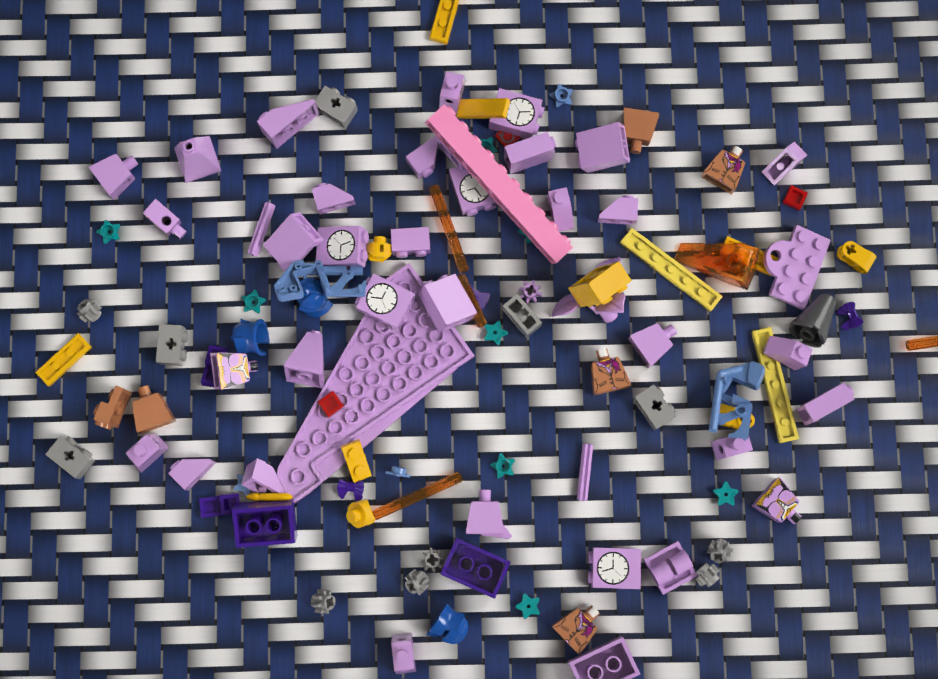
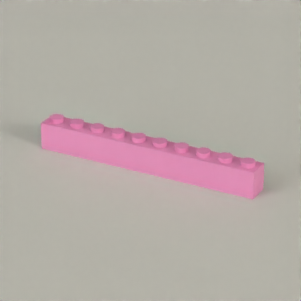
M444 104L424 123L551 264L560 261L573 248L570 245V240L558 232L557 225L553 221H549L545 217V212L539 206L536 207L533 204L532 197L519 188L520 184L514 178L511 179L507 175L506 168L494 160L495 157L488 149L485 150L481 145V140L468 131L469 127L462 120L459 121L455 116V111L450 106L447 107Z

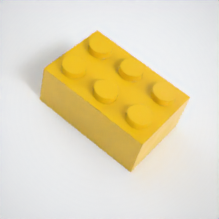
M617 261L596 267L568 289L580 307L588 306L589 308L593 305L598 306L601 303L602 305L608 303L613 299L611 297L616 292L619 294L628 288L627 284L632 280L621 263Z

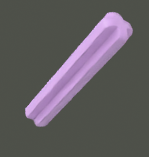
M266 202L264 204L247 251L251 256L257 257L259 255L275 210V205Z
M587 443L582 445L577 500L587 501L593 445Z

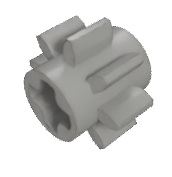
M85 299L78 305L77 310L79 312L77 314L85 323L88 320L95 322L101 316L100 309L102 307L99 306L100 304L95 299L91 301Z
M721 538L716 541L711 540L710 546L707 549V553L711 554L710 559L716 563H722L724 560L728 562L733 551L732 548H729V542Z
M430 548L429 554L423 552L425 560H421L420 563H426L427 566L424 570L431 567L432 571L435 572V567L442 568V565L439 563L440 560L445 558L439 557L440 550L433 553V549ZM431 554H434L436 558L438 557L435 566L427 562Z
M705 563L696 571L698 577L695 580L700 586L706 584L710 587L719 579L717 573L720 570L714 563L710 566Z
M414 569L405 577L407 580L405 586L410 593L415 594L417 592L420 595L429 588L427 584L429 577L424 571L420 570L417 572Z
M317 589V593L312 595L311 606L315 608V613L329 614V610L334 608L335 597L331 595V590Z

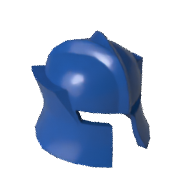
M313 277L300 281L304 297L297 299L300 306L299 310L311 317H320L326 314L332 308L333 303L327 300L320 281Z
M241 319V322L234 326L232 337L229 338L238 353H255L265 356L266 352L259 350L257 344H270L268 327L262 319L254 322Z
M446 603L436 616L426 636L439 638L441 635H444L442 641L446 643L457 644L461 642L468 632V622L464 616L465 614L455 611Z

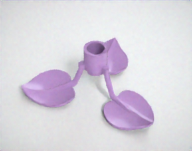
M617 257L605 260L598 264L596 267L617 261L621 263V258ZM623 292L613 294L611 296L613 299L604 305L601 303L598 306L589 308L596 315L600 314L604 322H612L617 318V313H624L625 294ZM572 294L559 300L552 311V317L567 315L579 307Z

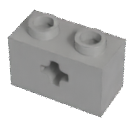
M324 86L315 100L319 113L344 128H347L358 111L356 102L348 96L345 98L340 95V92L334 87L328 88Z
M518 294L502 306L504 313L526 338L541 327L542 322Z
M159 324L156 363L159 365L183 366V361H186L187 351L184 350L185 342L188 341V331H186L185 327L182 325ZM173 342L177 344L176 346H173V348L169 347L173 344Z
M653 384L635 396L633 401L655 431L676 417L674 414L676 411L671 403H666L663 397L665 395L661 388ZM653 403L660 405L658 410L652 409Z
M60 436L45 455L74 478L81 479L95 462L91 458L92 453L85 448L81 450L77 447V442L70 436L67 438ZM70 453H73V457H75L73 460L69 455Z

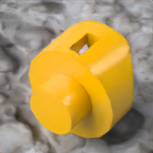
M375 236L373 242L367 243L368 259L374 262H384L392 255V245L386 243V237Z
M362 499L349 505L346 517L348 522L354 527L361 528L375 522L368 499Z

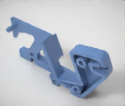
M304 260L294 261L274 284L275 293L281 302L304 297L303 288L298 277L303 276L306 279L307 275H318L326 298L365 297L366 281H363L356 288L343 289L354 275L363 276V266H350V268H347V266H323L321 260H315V263H304ZM326 275H342L336 284L330 287Z
M751 361L717 372L709 432L717 433L718 425H723L737 418H743L739 429L734 433H730L728 438H740L744 441L749 438L751 412L753 410L752 404L747 399L735 394L731 397L725 394L732 381L753 390H758L765 375V367ZM722 401L734 406L736 405L735 410L725 414L720 413Z

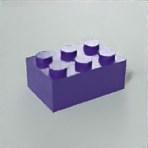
M294 498L286 501H253L234 504L232 517L236 548L292 544L296 542L298 534Z
M456 538L440 575L495 599L511 562Z

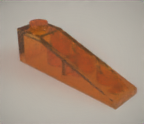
M681 243L674 260L720 281L748 290L755 274L760 249L744 243Z

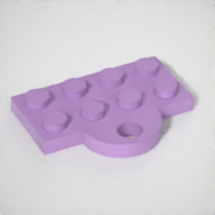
M796 225L793 228L789 241L781 240L771 244L766 249L763 257L767 272L775 277L769 295L804 310L831 240ZM772 251L777 252V261L771 259L770 254Z

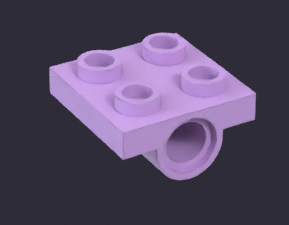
M679 541L643 559L662 595L697 577L693 564Z

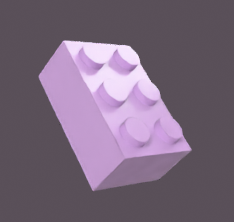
M622 636L567 661L575 679H632L640 675Z

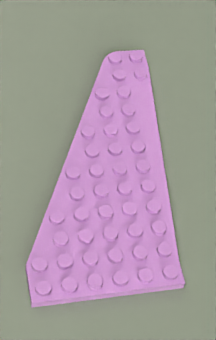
M410 263L386 278V280L415 293V299L400 329L396 330L364 315L277 469L278 479L285 493L293 496L294 504L310 494L346 463L341 445L359 439L362 448H364L455 370L475 357L455 327L439 333L418 295L424 283ZM331 391H334L345 407L329 418L317 401Z

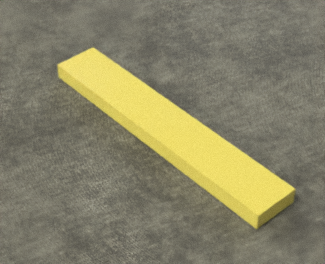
M633 228L628 231L619 243L709 312L713 310L723 297Z
M768 327L754 330L751 334L758 362L765 367L763 382L778 442L784 443L798 440L799 436L780 362L763 354L769 336H773L772 329Z

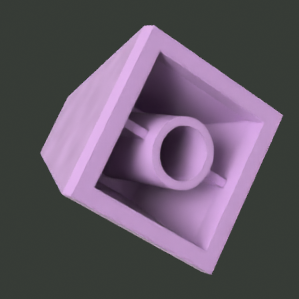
M210 136L191 138L180 142L174 148L185 183L221 172Z
M312 330L307 332L286 360L284 371L287 382L323 389L325 385L323 337L319 331Z

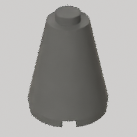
M820 294L791 323L789 331L796 339L800 337L803 339L802 343L810 347L819 348L822 344L824 345L836 307L834 297L830 294Z

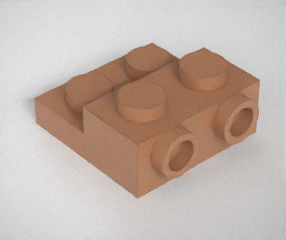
M115 386L109 393V403L101 401L95 407L93 413L95 416L93 420H96L95 425L109 430L112 427L118 428L132 392Z

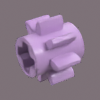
M534 280L532 283L524 281L525 287H519V291L523 292L520 297L526 299V304L532 300L534 303H537L536 296H542V293L538 292L541 285L536 286ZM529 288L533 289V293L531 294V296H529L527 292L529 291Z

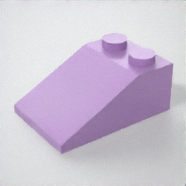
M311 99L264 112L259 117L257 123L262 133L278 149L317 117L319 111L316 102Z

